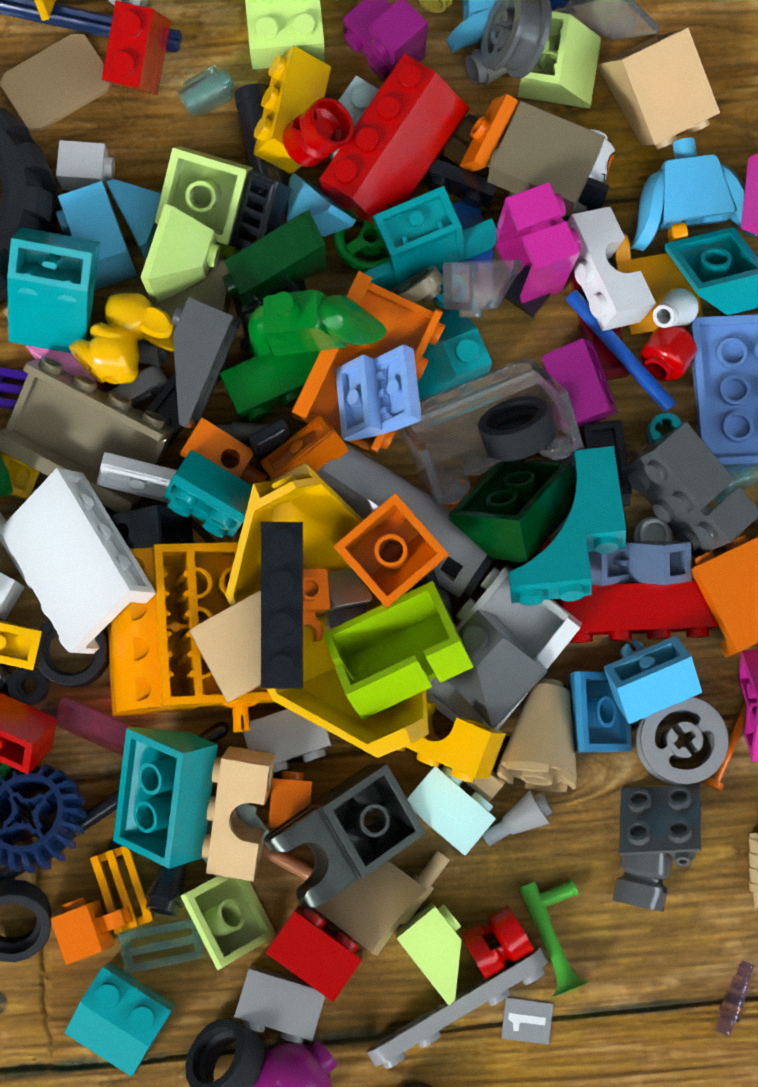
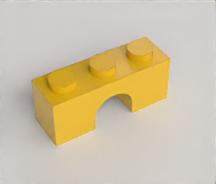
M427 699L429 734L397 750L404 752L408 748L418 753L416 759L430 766L439 767L440 763L452 768L450 773L452 776L465 782L473 783L474 779L489 778L506 733L472 718L456 717L450 734L442 740L435 734L432 726L433 714L438 703Z

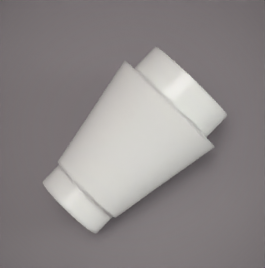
M683 288L671 290L653 312L654 322L662 328L683 326L691 323L698 313V301L695 295Z

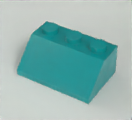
M139 727L126 728L113 841L168 869L201 859L203 842L207 832V809L212 794V771L218 744L189 732Z

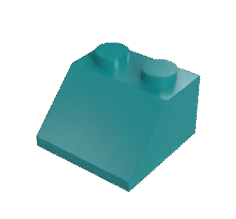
M108 962L102 966L83 996L64 1033L132 1077L173 1012L176 1004L111 962Z

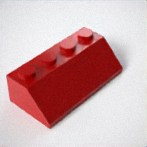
M404 53L355 125L350 140L338 150L319 178L323 194L375 226L373 215L409 200L469 111V107L435 71Z

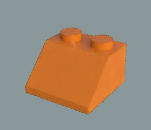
M396 493L333 546L387 609L449 556L448 552Z

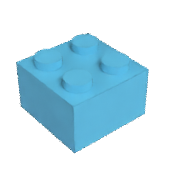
M99 181L59 195L58 198L62 210L56 211V215L63 233L66 236L100 242L95 290L137 276L103 182Z

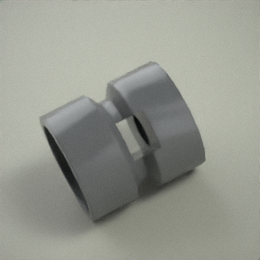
M666 853L621 855L619 867L624 871V876L616 879L613 900L664 912L668 889L662 883L663 880L670 878L673 864L671 855Z

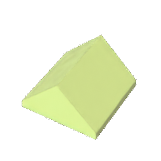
M218 875L181 895L217 970L277 936L250 881Z

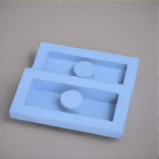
M403 344L375 359L363 354L335 368L342 440L353 441L374 437L407 427L422 420L413 348Z

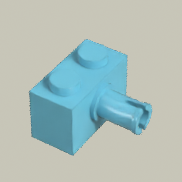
M673 636L646 649L640 641L633 640L631 642L636 651H633L629 644L626 643L621 649L622 659L604 666L615 703L629 724L647 718L656 712L677 703H682L702 693L692 656L677 636Z

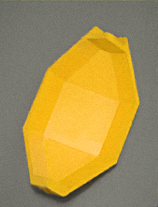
M306 463L274 480L253 483L225 594L230 607L261 591V522H303V570L327 569V572L351 569L350 565L333 546L360 524L363 519ZM369 588L368 590L372 595L373 601L366 605L367 612L383 605ZM324 614L317 616L316 619L322 624L323 630L326 632L327 627ZM303 627V689H267L271 699L276 703L377 758L407 746L429 734L426 690L361 720L344 693L335 669L336 666L331 659L324 638L320 642H314L313 632L308 627Z

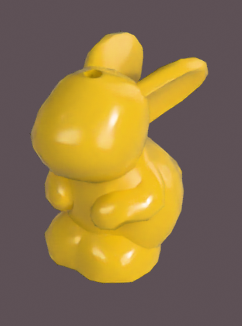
M115 293L108 296L104 307L107 325L101 322L94 324L90 328V334L93 336L90 341L79 339L74 340L69 345V349L76 361L99 383H104L105 381L111 384L133 383L138 378L139 348L137 341L144 338L161 349L174 351V326L171 325L172 320L169 315L159 307H153L149 299L142 294Z

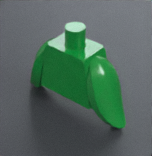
M319 290L290 293L279 292L275 295H267L263 298V305L257 306L251 314L248 325L250 337L249 351L257 358L271 355L272 352L275 356L346 348L347 345L371 344L379 341L386 334L385 326L351 298L343 295L328 297Z

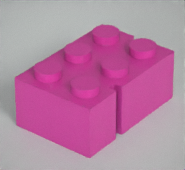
M550 182L505 198L497 225L498 228H496L497 241L495 247L510 282H513L525 265L531 268L520 294L522 304L551 293V296L562 292L582 248L577 231L574 228L570 229L567 221H564L562 216L566 215L565 203L559 193L554 194Z

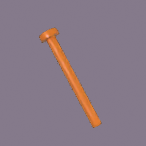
M745 701L728 738V751L724 762L711 778L709 777L704 780L706 786L717 791L723 790L724 784L721 783V779L744 729L747 709Z

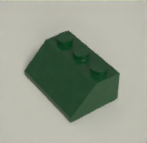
M531 459L499 460L449 513L450 521L492 559L509 560L512 563L528 562L571 511L576 493L571 462Z

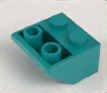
M190 450L172 477L163 498L169 501L168 507L183 517H189L191 514L204 522L203 528L211 534L220 538L226 535L232 539L244 521L252 485L195 451Z

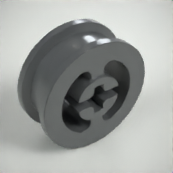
M550 0L495 1L487 18L482 36L481 59L485 68L496 71L503 67L507 69L510 76L518 79L524 78L533 70L543 53L550 32L552 20Z

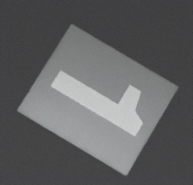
M506 998L501 1038L549 1045L553 1004Z

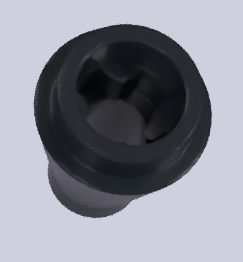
M187 863L170 869L162 865L160 866L145 895V898L148 900L146 909L161 915L177 916L178 909L184 906L181 895L184 894Z

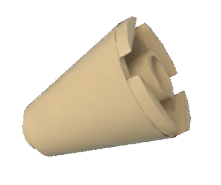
M542 679L539 684H536L530 690L498 765V777L505 782L513 784L515 777L525 781L524 788L543 792H567L568 785L573 790L576 789L577 769L571 693L568 689L564 688V684L561 681Z

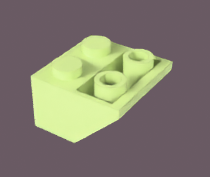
M552 11L550 32L543 53L533 70L527 76L520 79L517 97L590 109L601 37L571 14Z

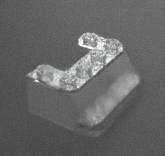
M530 359L519 360L420 400L422 420L399 429L423 485L438 506L461 501L470 489L468 475L482 474L490 466L502 462L488 456L478 429V423L481 416L490 408L503 401L516 397L533 396L547 402L557 432L554 440L539 452L542 456L550 457L553 460H560L570 456L574 450L584 447L568 391L536 361Z

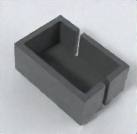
M687 421L652 441L622 468L627 474L631 486L645 496L653 506L655 515L661 521L668 524L677 535V540L691 542V554L694 557L731 543L758 518V508L740 486L731 491L713 509L708 504L734 479Z

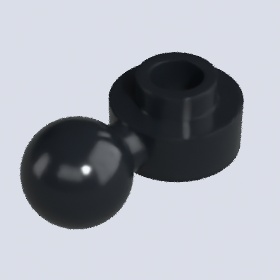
M0 663V690L4 687L8 688V692L13 699L29 706L39 704L47 697L50 690V681L43 676L37 667L34 666V670L19 667L11 673L5 664ZM29 679H34L37 683L36 690L32 693H27L24 689V685Z

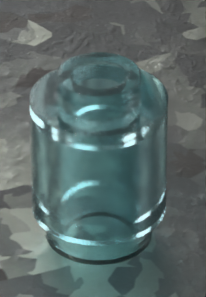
M213 65L183 83L184 87L179 89L177 93L191 117L198 114L204 116L231 100L232 95L230 91L235 89V86L224 68L218 71Z

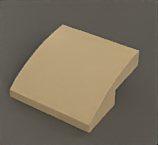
M261 591L189 630L227 703L261 686Z
M386 861L364 878L357 879L331 899L314 908L369 952L378 956L401 922L405 925L409 923L430 891L391 862Z

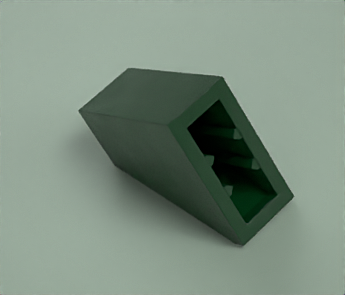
M310 211L301 213L225 260L227 274L222 276L223 283L231 298L238 296L243 307L325 271L326 244Z

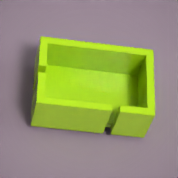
M433 581L404 594L388 609L381 605L322 633L331 659L336 666L335 669L344 693L361 720L433 687L430 680L436 677L442 683L473 668V664Z

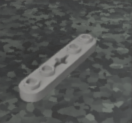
M540 947L534 948L532 953L517 962L511 961L507 963L505 969L487 980L482 978L457 993L455 1001L450 1005L444 1001L376 1042L366 1051L373 1065L379 1066L383 1064L385 1069L397 1065L407 1057L404 1051L416 1044H419L420 1048L432 1044L441 1037L439 1030L487 1001L490 1006L503 1001L511 995L509 988L520 981H523L524 985H528L545 974L543 967L548 963Z

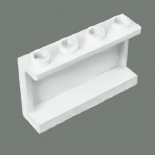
M56 468L0 528V533L7 543L9 553L15 557L24 573L26 583L32 587L41 603L43 613L52 622L59 635L60 643L69 653L94 654L99 649V645L94 638L130 602L147 603L156 594L82 472Z
M508 564L501 572L494 567L480 585L486 590L477 602L470 598L456 615L461 620V623L456 628L457 632L477 610L497 616L537 660L548 669L581 628L582 623L552 599L543 600L542 603L532 606L520 603L511 604L508 572L514 569ZM437 677L430 680L433 687L426 690L427 699L438 703L436 709L452 722H455L456 717L472 718L488 725L448 680L442 683L439 682ZM519 703L496 726L495 729L498 730L503 725V723L507 720V718L511 715V713L515 710Z

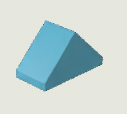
M293 173L289 181V187L292 188V192L288 199L287 222L309 210L322 237L353 226L356 220L331 198L324 195L319 188Z
M111 179L106 182L110 193L145 259L148 256L158 225L154 222L161 193Z

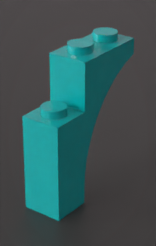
M614 446L574 450L576 493L570 514L561 531L544 551L523 566L508 572L511 604L520 603L532 606L542 603L543 600L550 599L577 601L584 596L591 595L592 578L588 552L595 551L600 554H608L620 548H625L626 525Z

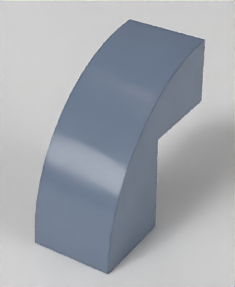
M626 541L625 548H620L612 553L588 552L592 585L605 586L625 582L669 585L692 581L691 542Z

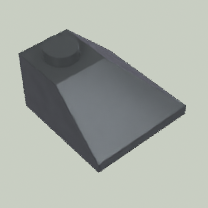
M477 610L458 631L473 664V668L448 679V681L491 728H496L548 670L497 616Z

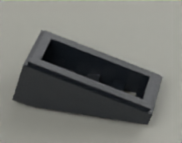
M250 170L244 185L230 245L243 250L253 244L245 240L248 233L257 236V241L274 231L285 209L292 188ZM268 190L267 197H263L265 191ZM260 204L264 206L263 214L257 211ZM254 218L261 221L259 229L251 226Z
M279 419L249 435L252 450L255 452L254 456L262 470L265 471L260 462L292 437L284 419Z

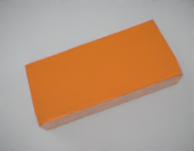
M321 414L260 463L272 480L304 463L317 474L319 469L327 462L339 459L348 452V447Z

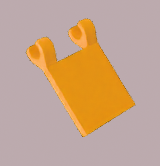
M685 223L673 224L667 231L668 241L673 242L689 238L687 225ZM624 234L625 240L612 255L616 270L623 273L641 271L656 302L640 323L628 325L630 336L651 333L659 327L653 320V312L666 294L676 288L686 289L695 295L698 301L696 317H703L699 296L667 253L631 259L629 238L627 234Z

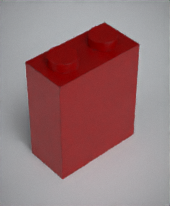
M115 1L101 80L121 88L158 95L171 20L154 9Z

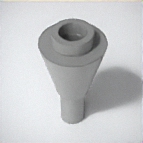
M529 789L502 817L503 820L488 828L482 836L486 843L491 846L509 834L514 835L551 824L548 815L552 814L553 810L541 792L534 795Z

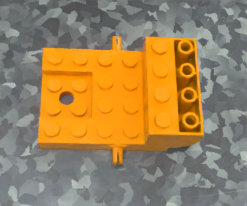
M237 532L232 539L224 535L219 543L154 544L152 548L130 549L156 594L147 603L130 602L108 624L112 716L191 712L197 707L223 706L232 709L233 732L239 733L250 731L249 707L260 703H276L271 699L268 690L261 689V686L227 703L189 632L190 629L230 607L225 594L239 542L237 541Z

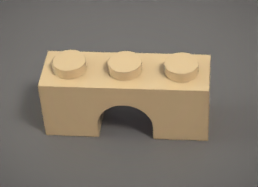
M228 746L222 758L215 759L212 782L218 783L216 797L211 796L207 809V820L213 821L211 834L205 835L202 847V858L208 859L207 874L254 882L261 865L265 829L250 827L242 822L237 813V806L244 803L265 804L271 792L276 754Z

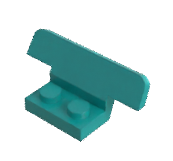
M442 186L373 215L374 224L388 253L389 262L363 273L373 277L371 283L390 291L427 266L435 265L441 271L490 250L497 241L496 226L493 219L490 218L462 230V225L445 187Z

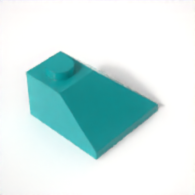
M734 227L665 243V251L698 296L726 315L758 308V257Z
M460 305L442 313L439 322L445 324L444 330L436 346L428 343L423 357L429 359V362L420 381L417 380L420 402L486 376L490 372L492 360L480 333Z

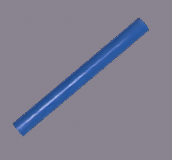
M574 290L565 299L658 406L665 413L676 404V401L612 329L601 330L597 319L590 311L589 303L578 290Z

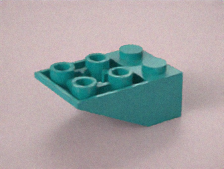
M23 227L11 237L7 274L9 342L72 353L69 345L74 340L89 339L100 242Z

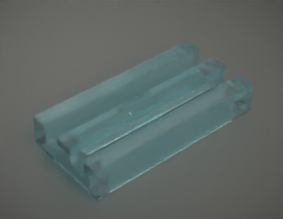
M192 918L118 934L122 949L120 950L121 957L124 961V974L205 958L202 938ZM190 927L192 929V935L130 947L129 940ZM194 943L195 951L133 963L132 956Z

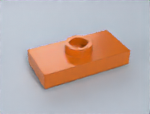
M509 94L492 100L485 116H481L471 130L470 136L473 137V140L459 165L460 167L470 172L487 167L491 154L496 149L518 105V100Z

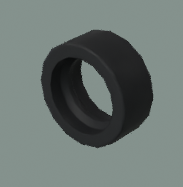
M533 396L516 397L503 401L490 408L481 416L478 423V429L488 456L500 461L521 460L540 452L554 440L557 432L547 402Z
M50 619L43 623L39 629L42 631L35 664L44 677L60 686L78 688L90 685L103 675L110 663L108 634L104 629L94 638L99 645V649L95 652L91 664L84 670L76 673L61 671L51 660L50 645L57 631Z
M9 879L0 882V906L21 904L30 908L37 918L35 928L26 935L15 938L0 935V961L18 962L31 958L44 947L50 936L52 910L48 897L38 886L25 880Z
M231 1018L217 1019L208 1024L196 1036L188 1052L185 1068L186 1079L190 1087H254L261 1074L264 1062V1046L260 1037L254 1031ZM236 1041V1051L229 1069L221 1078L214 1081L213 1073L218 1058L228 1045Z

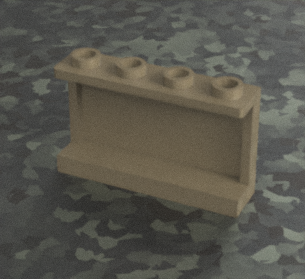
M41 357V359L26 362L23 371L28 373L6 429L0 431V451L47 476L56 468L82 472L104 506L118 513L139 509L144 499L143 496L96 484L104 452L159 466L175 428L165 424L166 419L155 412L148 410L142 412L130 406L132 402L128 398L117 393L107 394L96 388L97 383L92 379L82 375L73 376L63 371V365L53 359Z

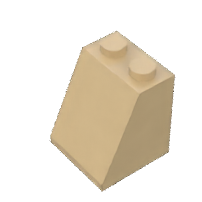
M688 27L660 33L597 64L601 75L641 145H655L657 149L666 147L678 140L676 134L687 129L689 133L701 130L710 125L709 118L720 113Z

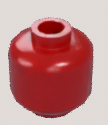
M658 327L643 346L640 357L642 364L657 381L678 380L685 374L694 360L697 346L690 332L684 327Z

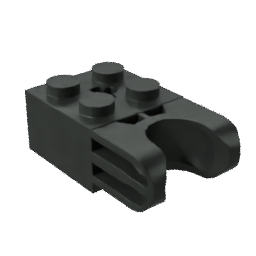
M368 764L265 835L264 842L269 851L288 852L301 844H305L311 849L314 855V868L308 879L297 888L296 896L303 908H314L331 899L357 879L364 878L426 834V831L388 765Z

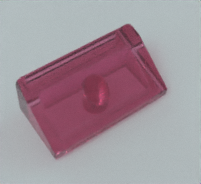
M61 698L57 715V725L60 728L123 756L126 728L132 726L73 699Z

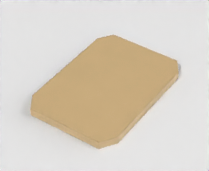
M85 34L68 35L5 72L0 81V86L28 130L42 131L107 93L112 84L101 80L104 63Z

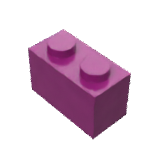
M582 338L541 356L545 365L544 368H541V373L547 387L554 389L558 402L554 403V408L562 424L566 423L567 427L578 430L581 429L583 424L595 423L619 413L592 342Z

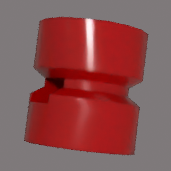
M323 97L316 100L284 129L283 143L288 155L296 163L304 167H314L331 156V153L345 145L353 135L354 126L348 110L340 102L332 98Z
M508 905L490 915L487 925L484 926L477 923L459 934L485 980L505 969L506 960L509 959L517 962L534 951L527 935ZM493 938H496L500 947L490 951L487 944Z

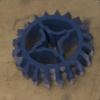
M44 764L41 768L36 765L29 774L14 768L13 778L11 779L0 775L2 783L0 786V865H6L15 872H21L24 868L29 873H36L39 865L44 869H51L53 857L59 861H65L63 850L66 847L70 849L77 848L72 838L74 835L85 834L83 828L77 822L88 818L86 812L80 808L86 802L84 797L77 793L79 791L77 783L69 780V776L62 770L56 771L52 766ZM48 791L44 795L39 793L33 798H26L27 795L34 792ZM32 837L39 838V841L26 846H15L20 841H23L25 843L28 839Z

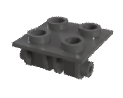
M700 784L622 788L619 855L670 853L676 865L681 867L689 866L695 858V852L701 851Z

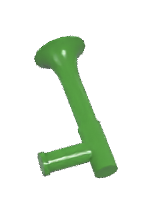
M569 879L568 882L541 893L536 882L520 887L519 890L532 921L539 931L556 974L557 987L552 998L589 983L590 980L581 979L571 969L546 908L572 896H578V890L574 881Z

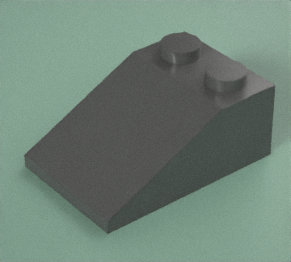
M188 297L186 304L179 303L173 315L171 325L176 327L173 333L179 425L186 428H195L202 417L241 321L230 314Z

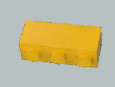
M294 45L282 56L277 55L274 58L268 71V75L271 76L270 85L261 101V106L264 107L262 118L254 130V137L257 138L253 152L254 155L290 174L302 166L296 163L284 148L283 132L286 126L298 115L302 114L311 104L325 97L331 66Z

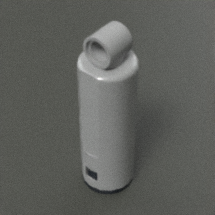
M343 441L348 447V452L339 459L327 462L319 469L317 474L363 520L396 493L449 554L447 558L434 568L438 585L466 603L495 559L486 554L450 521L449 513L452 511L451 509L348 442Z

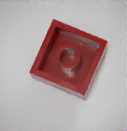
M297 906L268 947L266 954L334 1002L362 962V952L358 950L360 945L343 930L340 929L336 934L326 927L327 918L316 909L305 908L303 910Z

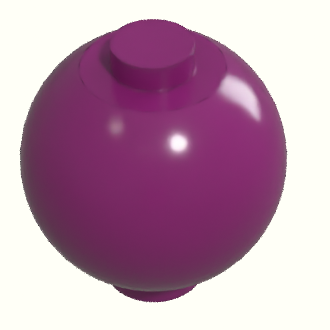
M318 1040L309 1047L293 1042L279 1043L264 1052L262 1071L254 1087H332L330 1072L337 1067V1063Z

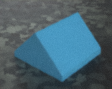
M576 671L567 676V689L571 693L575 754L632 752L631 724L627 722L615 703L606 673Z

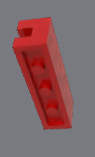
M696 581L669 585L648 583L592 585L591 595L584 596L580 600L563 601L557 599V604L582 623L581 628L570 640V643L593 642V636L608 635L610 642L632 640V634L647 633V640L671 638V632H686V638H703L710 636L709 630L719 627Z

